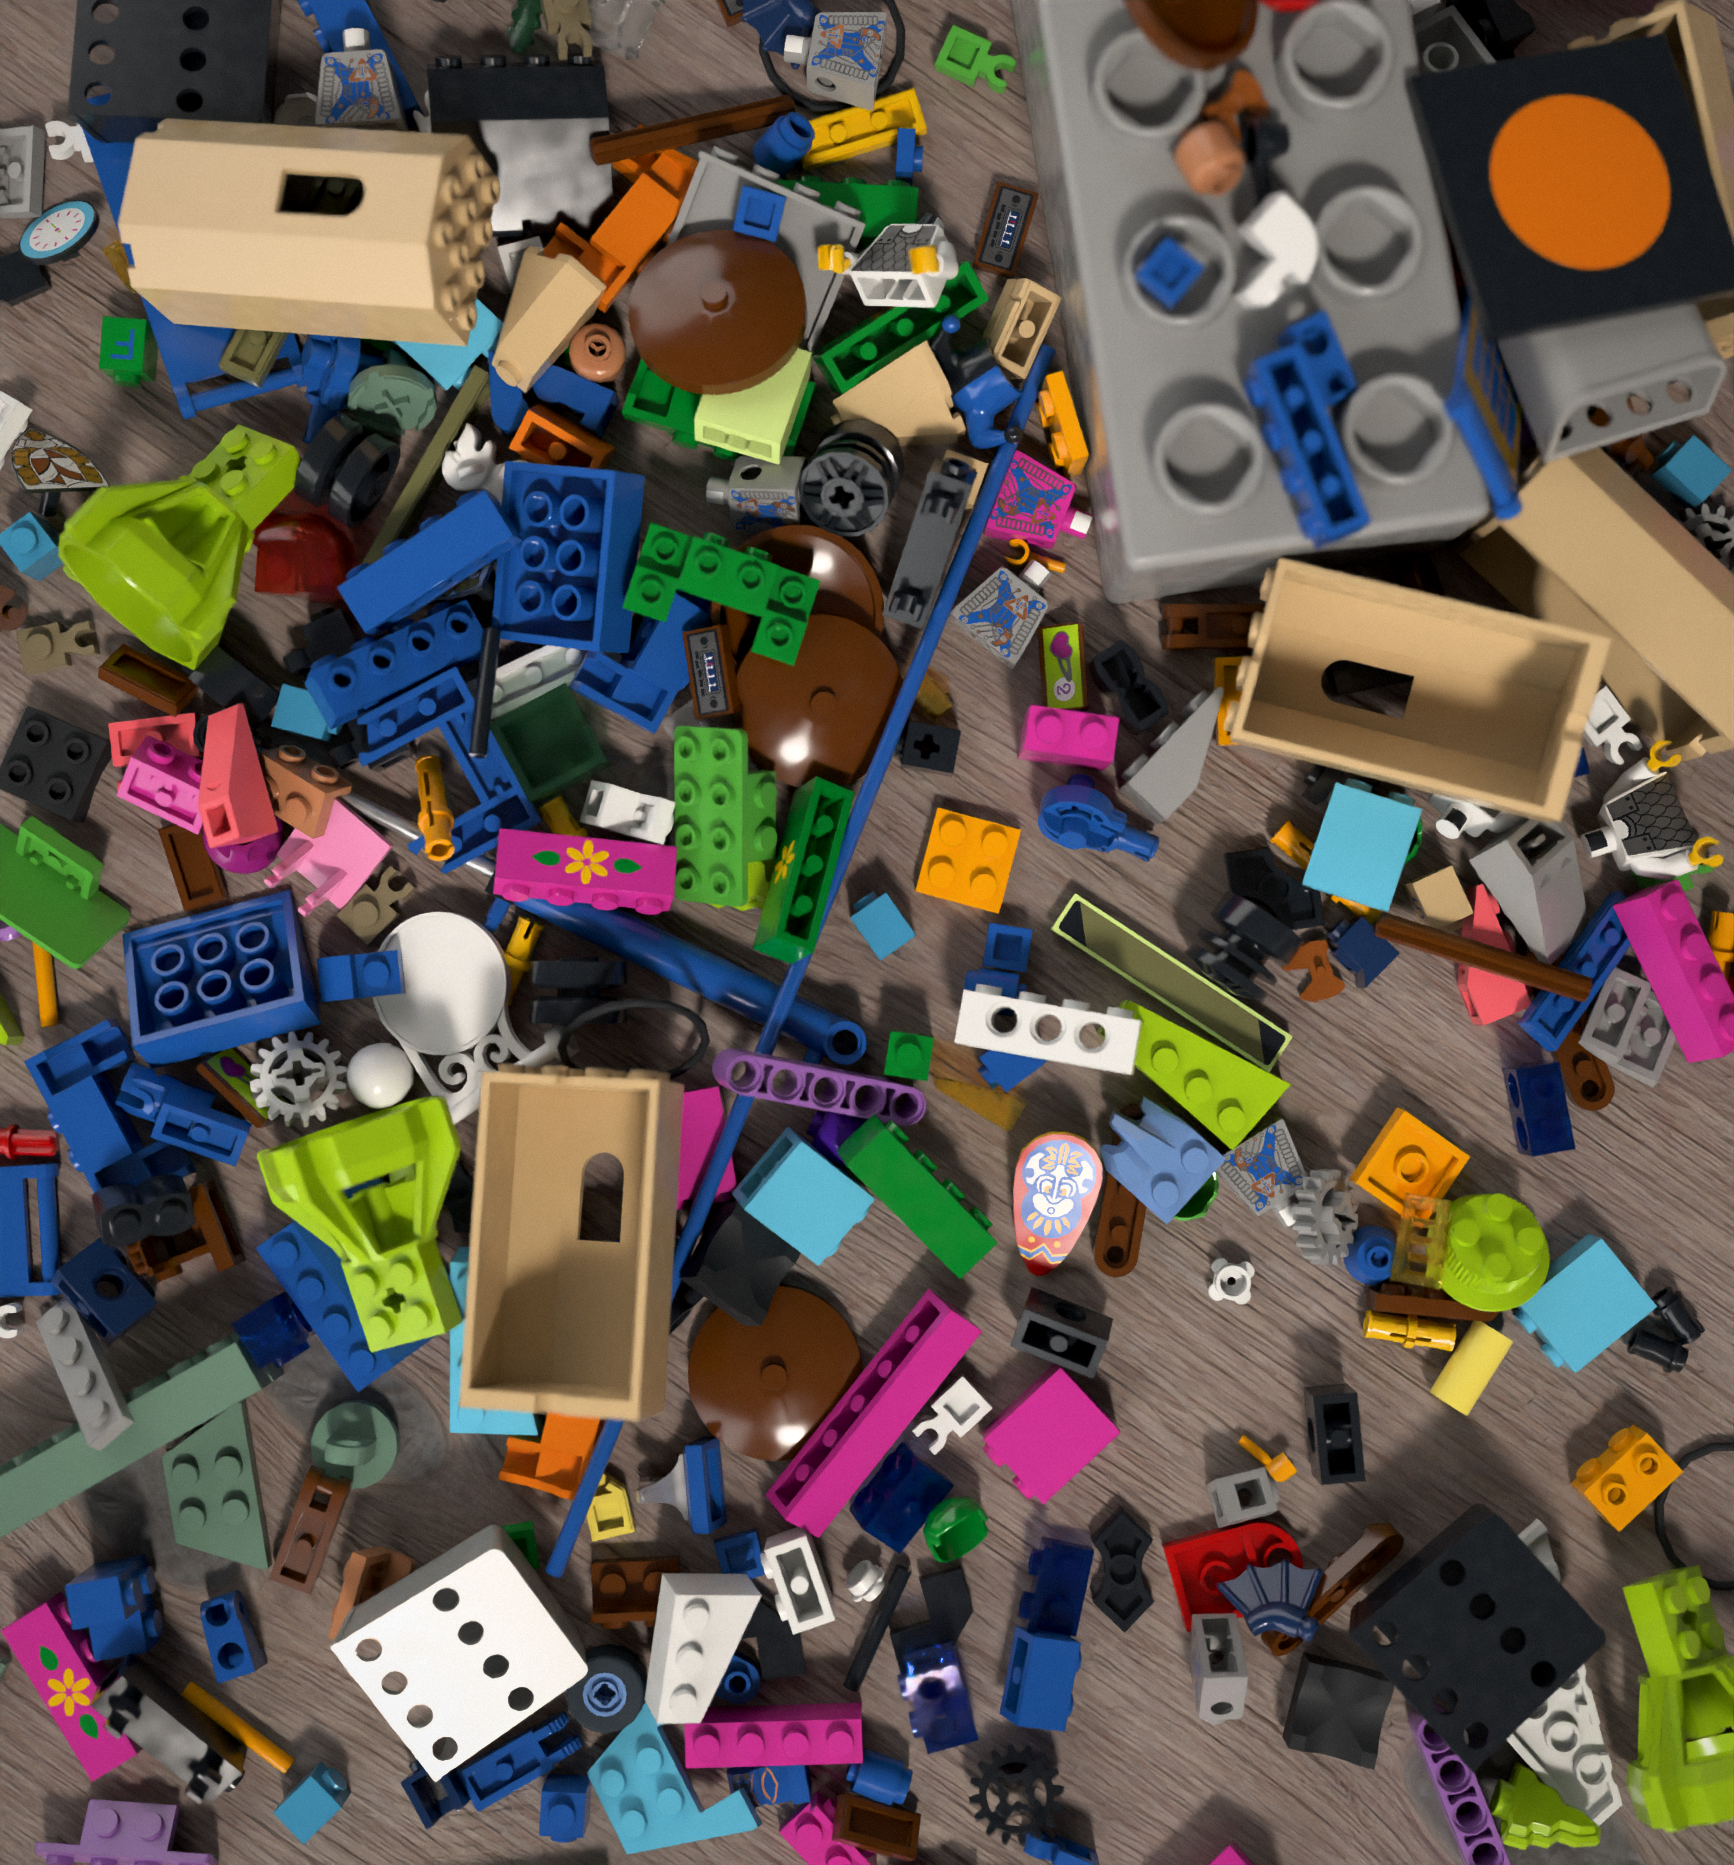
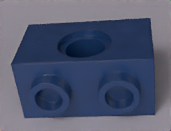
M99 1237L58 1268L51 1282L109 1347L150 1315L158 1302L154 1299L155 1292L150 1284L140 1276L136 1278L125 1266L127 1262L122 1252L116 1246L103 1244L101 1237ZM106 1281L114 1284L118 1290V1296H103L98 1291L97 1283Z

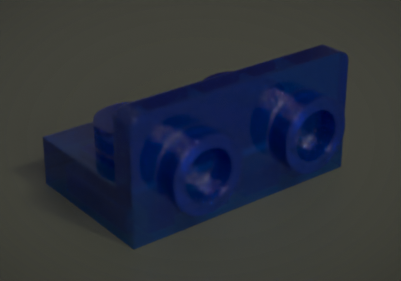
M902 1442L894 1452L885 1458L882 1467L868 1485L858 1492L849 1511L864 1531L900 1554L923 1526L927 1515L946 1497L954 1487V1484L944 1474L920 1459L908 1445Z
M1042 1536L1039 1549L1032 1548L1027 1574L1033 1575L1030 1592H1022L1018 1617L1024 1618L1026 1632L1035 1634L1036 1629L1076 1637L1094 1555L1093 1547Z

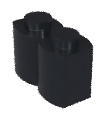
M1119 640L1092 659L1089 668L1095 685L1105 696L1113 700L1116 716L1130 733L1137 736L1168 715V705L1163 693L1156 684L1144 677L1141 660L1128 644Z
M157 1175L144 1180L137 1186L132 1184L110 1185L91 1195L96 1225L105 1245H130L144 1239L149 1234L170 1236L184 1232L195 1225L191 1194L182 1176Z

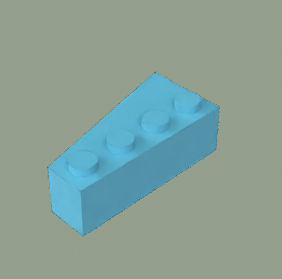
M459 1247L450 1261V1285L463 1323L450 1330V1433L538 1435L545 1419L544 1412L529 1413L459 1407L470 1247Z

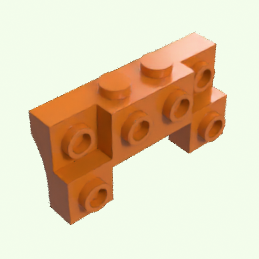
M639 124L636 129L642 128L644 126ZM675 149L613 162L612 166L633 182L634 185L591 237L590 244L561 222L556 228L555 236L543 250L545 253L544 257L555 259L559 253L572 256L607 287L598 304V308L605 313L627 284L630 286L646 264L656 255L655 253L664 242H668L698 162Z
M547 1412L542 1438L530 1435H508L506 1445H508L498 1480L536 1488L560 1498L574 1500L605 1420L603 1418L569 1416Z

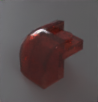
M272 510L254 530L253 545L257 547L254 592L261 595L303 597L313 603L347 604L337 587L347 581L346 574L356 567L354 545L344 529L327 516L313 512Z

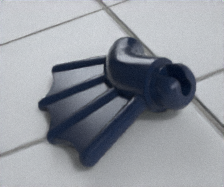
M742 0L743 15L741 20L748 23L758 32L763 43V51H773L784 56L787 34L810 37L811 31L814 28L815 16L823 11L816 7L811 0ZM790 63L795 70L800 67V64Z
M1286 1559L1272 1567L1266 1568L1248 1564L1246 1570L1236 1579L1217 1583L1218 1590L1244 1616L1245 1622L1254 1637L1266 1631L1274 1630L1293 1638L1300 1636L1303 1640L1310 1642L1315 1638V1632H1318L1320 1623L1316 1618L1308 1616V1609L1323 1574L1320 1568L1301 1569L1289 1563Z

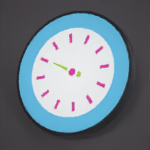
M83 200L64 202L42 213L41 217H37L23 232L19 241L20 254L28 263L33 265H49L61 260L65 262L79 257L80 253L78 250L88 243L99 226L100 216L98 211L90 202Z

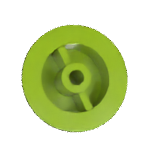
M1489 1193L1466 1195L1445 1205L1430 1224L1425 1248L1427 1262L1432 1275L1448 1295L1470 1308L1488 1312H1501L1525 1304L1540 1290L1549 1270L1550 1256L1548 1243L1541 1229L1542 1227L1539 1226L1540 1222L1536 1221L1537 1217L1533 1216L1530 1209H1526V1206L1522 1205L1521 1202H1517L1516 1199L1512 1200L1511 1197L1504 1194L1494 1193L1491 1195Z

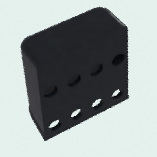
M77 0L67 114L101 143H135L136 138L143 133H154L157 131V124L166 118L273 124L280 30L279 0ZM102 4L114 5L119 10L118 17L110 23L98 22L93 16L95 9ZM104 44L111 46L115 50V56L111 62L97 64L90 59V53L94 47ZM95 86H105L111 90L112 96L108 103L96 106L86 100L88 91Z
M1481 1503L1474 1504L1363 1600L1358 1601L1351 1609L1348 1635L1472 1773L1603 1646L1606 1639L1603 1630L1508 1524L1490 1508ZM1375 1626L1391 1642L1390 1644L1381 1645L1374 1641L1372 1633ZM1405 1660L1421 1675L1420 1678L1412 1679L1404 1674L1403 1664ZM1436 1693L1451 1709L1450 1712L1443 1713L1435 1709L1433 1699ZM1465 1730L1468 1735L1469 1745L1464 1740Z

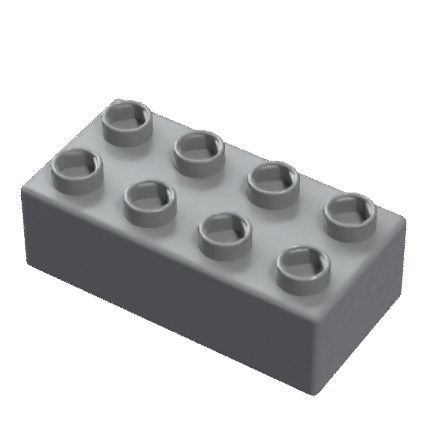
M1010 0L1056 292L1062 298L1059 304L1074 407L1089 453L1084 470L1106 599L1113 604H1122L1263 582L1267 567L1276 569L1279 558L1334 571L1405 560L1418 554L1430 556L1482 519L1488 513L1490 505L1487 485L1456 422L1449 420L1443 409L1444 401L1452 393L1454 387L1461 321L1442 203L1404 86L1410 76L1421 75L1409 0H1319L1308 9L1290 13L1269 10L1259 2L1256 31L1248 48L1237 59L1208 72L1186 69L1160 53L1138 28L1123 0ZM1239 70L1248 72L1258 81L1263 94L1261 99L1268 101V119L1285 123L1289 128L1290 148L1288 153L1270 162L1274 194L1284 193L1308 217L1317 239L1316 262L1306 282L1302 284H1289L1283 278L1281 282L1285 286L1281 293L1267 306L1261 304L1259 307H1244L1232 295L1263 259L1237 232L1255 212L1253 203L1256 201L1252 169L1244 163L1240 180L1228 192L1219 196L1200 195L1191 190L1174 160L1175 150L1180 143L1182 133L1194 123H1205L1201 116V108L1207 104L1216 103L1221 95L1229 89L1232 74ZM1242 109L1234 117L1239 133L1243 121L1246 118H1252ZM1167 236L1204 267L1202 274L1172 309H1169L1134 279L1139 269ZM1325 310L1356 383V393L1326 408L1372 522L1361 532L1316 550L1312 539L1307 541L1300 531L1297 522V514L1300 513V509L1294 495L1288 496L1284 491L1279 477V470L1283 468L1277 452H1270L1264 442L1261 426L1265 422L1259 407L1252 408L1244 391L1243 382L1247 380L1246 373L1254 360L1282 350L1276 338L1287 328Z

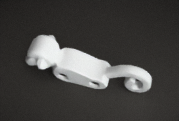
M466 423L458 441L453 442L456 450H447L445 452L442 463V474L445 481L458 491L488 490L497 497L502 505L505 463L497 465L496 443L488 440L481 449V433L475 426ZM516 460V461H512V462L529 463V462H527L526 460Z

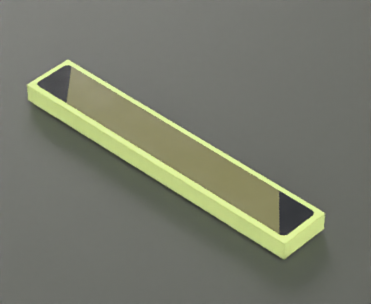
M1076 893L1073 894L1050 929L1268 1073L1293 1037Z

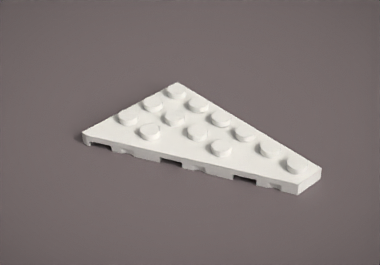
M1535 1519L1518 1537L1560 1582L1561 1577L1558 1565L1554 1561L1547 1533H1549L1548 1529L1541 1521ZM1583 1664L1506 1740L1547 1786L1558 1791L1564 1803L1582 1810L1600 1826L1623 1804L1618 1786L1614 1782L1611 1760L1605 1749L1599 1727V1716L1592 1690L1588 1687L1587 1672Z

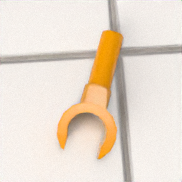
M1021 539L1009 541L1012 547L1025 550L1024 556L1019 560L1005 557L1007 563L1012 568H1025L1033 559L1046 569L1060 573L1064 572L1066 563L1031 552L1028 544Z
M1245 1435L1237 1442L1259 1460V1463L1265 1467L1276 1481L1284 1482L1297 1472L1284 1452L1271 1459L1264 1450Z

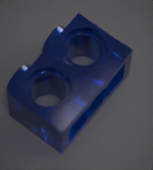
M1542 1060L1502 1068L1518 1153L1534 1157L1576 1149L1559 1062Z
M286 1291L271 1298L231 1324L259 1369L271 1362L274 1363L277 1369L309 1349L311 1346L307 1339L316 1334Z
M953 1641L902 1655L905 1673L897 1675L901 1694L904 1701L912 1699L915 1710L908 1712L911 1728L915 1739L923 1737L927 1753L931 1754L978 1741L974 1714ZM928 1678H938L932 1682L924 1681ZM942 1715H946V1716H947V1717H945V1718H943V1719H935V1718L938 1717V1716H942Z

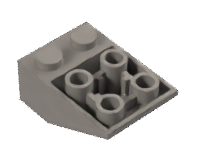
M1220 686L1210 694L1205 689L1197 694L1180 712L1185 720L1180 725L1173 721L1151 742L1150 745L1155 749L1153 754L1148 758L1142 753L1120 775L1126 782L1119 788V791L1155 825L1167 820L1198 786L1224 693Z
M1527 818L1515 827L1500 832L1469 859L1479 878L1486 884L1500 904L1504 914L1511 920L1525 940L1529 950L1539 961L1551 965L1577 940L1589 923L1574 838L1562 821L1546 823Z

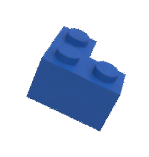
M145 1554L94 1563L65 1585L72 1630L89 1627L95 1661L123 1657L129 1653L132 1655L145 1653L160 1640L163 1631V1620L160 1611L154 1608L152 1593L155 1590V1575L152 1567H147Z

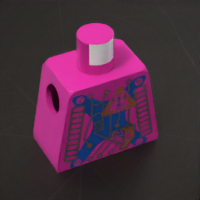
M1016 450L989 517L984 535L1005 541L1021 539L1029 546L1052 549L1059 531L1084 540L1093 515L1069 506L1077 487L1074 483Z

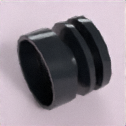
M846 420L832 426L817 444L813 456L809 459L808 464L803 470L798 486L800 502L808 517L820 528L838 536H859L874 530L885 518L905 471L903 452L896 439L882 426L866 420Z
M1226 891L1210 914L1224 931L1219 936L1211 931L1200 929L1197 933L1198 937L1212 947L1211 950L1207 952L1195 944H1190L1184 953L1196 963L1205 976L1236 996L1249 998L1262 1004L1268 994L1253 982L1254 979L1258 978L1269 985L1275 986L1278 980L1264 966L1269 959L1278 964L1288 966L1304 941L1294 931L1263 909L1231 891Z

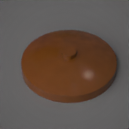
M1123 0L1138 28L1160 53L1181 67L1199 72L1216 70L1241 56L1250 45L1258 22V0Z
M710 230L695 233L671 243L646 264L632 288L629 299L628 318L636 349L642 360L654 374L670 385L688 392L704 395H722L740 392L759 385L775 375L789 362L798 349L805 333L807 301L799 272L789 257L778 247L763 238L737 231Z
M783 525L753 535L735 549L744 554L747 546L765 551L773 555L771 563L820 580L821 582L810 614H830L849 619L864 626L879 639L881 638L884 616L882 615L884 602L879 581L868 560L853 544L843 537L815 526ZM710 601V627L728 625L734 669L736 671L742 656L754 641L761 618Z
M815 613L809 615L808 624L794 666L750 652L752 644L748 647L735 671L741 713L731 714L734 729H743L747 733L748 755L763 770L776 771V779L795 787H801L817 776L838 786H843L861 778L867 773L903 681L892 654L871 631L843 617Z
M779 1284L771 1300L769 1312L761 1326H743L719 1307L714 1309L702 1324L693 1343L689 1357L688 1383L691 1398L699 1417L719 1441L734 1451L748 1457L770 1461L789 1460L795 1458L862 1373V1360L860 1349L851 1327L831 1303L804 1288Z

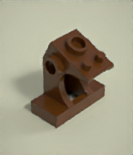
M214 1180L189 1189L195 1218V1225L192 1227L200 1247L179 1255L171 1235L156 1236L149 1234L136 1243L126 1245V1251L135 1273H138V1275L144 1273L146 1278L155 1275L157 1281L161 1282L183 1273L182 1263L209 1252L212 1255L218 1272L246 1261Z

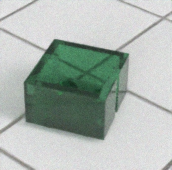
M566 683L490 723V730L528 801L536 806L613 765L595 731L588 725L590 722L576 695Z

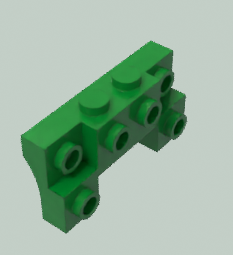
M641 358L622 410L624 419L666 431L668 436H672L674 444L684 448L695 450L699 444L714 449L713 454L717 457L736 462V459L741 456H747L695 440L694 417L703 394L688 392L670 385L654 374ZM808 381L783 456H795L816 391V384L814 382Z
M650 523L623 609L666 623L677 589L761 618L750 652L794 666L821 582L820 580L771 563L773 555L765 551L747 546L744 554L728 548L730 540L724 537L704 532L703 539Z

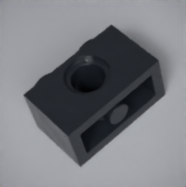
M1031 1287L1010 1346L1094 1378L1109 1340L1113 1318Z
M1347 1383L1303 1387L1312 1475L1321 1485L1366 1481L1357 1392Z

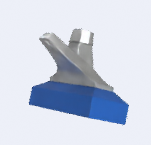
M703 1436L685 1446L684 1452L679 1454L675 1467L665 1477L655 1478L650 1476L641 1478L638 1489H636L637 1502L640 1504L667 1503L675 1506L682 1513L684 1520H689L693 1534H709L726 1524L720 1441L715 1436Z

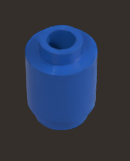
M790 112L787 116H780L753 145L755 163L779 174L780 178L785 177L812 147L815 133L810 122L796 112Z
M979 967L978 971L967 970L964 990L975 992L976 984L1002 988L1001 996L1019 999L1020 992H1026L1027 984L1019 983L1020 974ZM1003 1009L997 1015L1013 1017L1014 1010Z
M863 1748V1763L848 1764L845 1780L851 1782L850 1792L889 1806L892 1802L902 1805L910 1787L913 1770L904 1767L903 1761Z

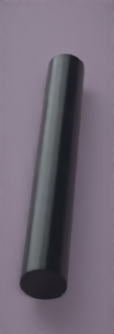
M491 627L483 629L469 756L478 759L487 757L501 636L499 629Z
M896 1564L844 1680L843 1686L853 1692H859L912 1573L910 1569L903 1565Z

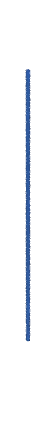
M1041 344L1021 389L1022 395L1016 401L1006 429L1011 425H1018L1024 431L1038 392L1041 389L1055 354V350L1052 347ZM1006 442L998 446L849 815L817 942L1018 443L1010 444ZM812 954L793 964H789L754 1052L768 1055L773 1054ZM737 1093L674 1249L671 1304L681 1282L679 1276L692 1255L755 1097ZM608 1418L605 1420L545 1569V1572L551 1576L561 1578L625 1420Z

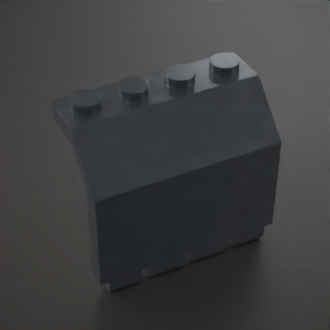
M582 53L568 54L567 61H550L549 54L523 55L524 62H506L505 55L492 54L479 56L480 63H462L461 56L444 55L436 56L435 64H427L432 134L467 135L499 178L500 198L493 205L491 216L492 237L523 236L522 220H531L532 236L555 235L558 225L561 222L566 225V219L574 218V230L577 235L594 234L605 221V217H608L613 211L611 163L600 166L596 165L591 158L589 142L592 139L610 135L605 72L601 60L594 61L593 54L592 57H583Z

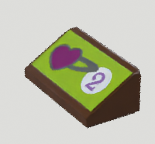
M1083 622L1037 628L1042 706L1086 712L1089 708Z
M235 1047L216 1052L196 1067L197 1071L256 1128L271 1126L281 1115L279 1114L275 1119L270 1120L268 1118L270 1106L257 1107L256 1098L262 1092H251L250 1082L259 1078L251 1074L252 1063ZM283 1095L276 1096L278 1099L285 1103H291L290 1100Z

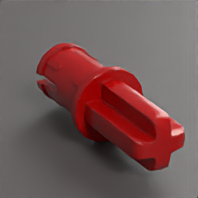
M11 1124L8 1128H0V1154H5L9 1159H16L18 1155L53 1156L59 1150V1134L54 1130L21 1129L17 1124Z

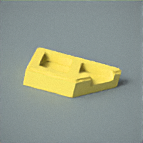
M604 1472L586 1515L592 1542L632 1533L636 1530L627 1486Z

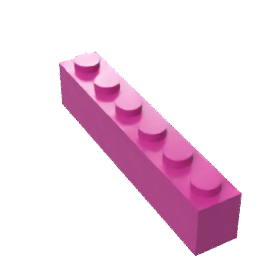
M928 1289L765 1494L782 1517L819 1538L974 1343L982 1330L960 1309L931 1289Z

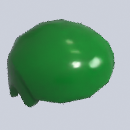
M960 1496L939 1502L927 1515L923 1528L924 1540L938 1562L953 1561L976 1548L986 1538L989 1531L985 1522L988 1520V1517L982 1506L974 1498Z

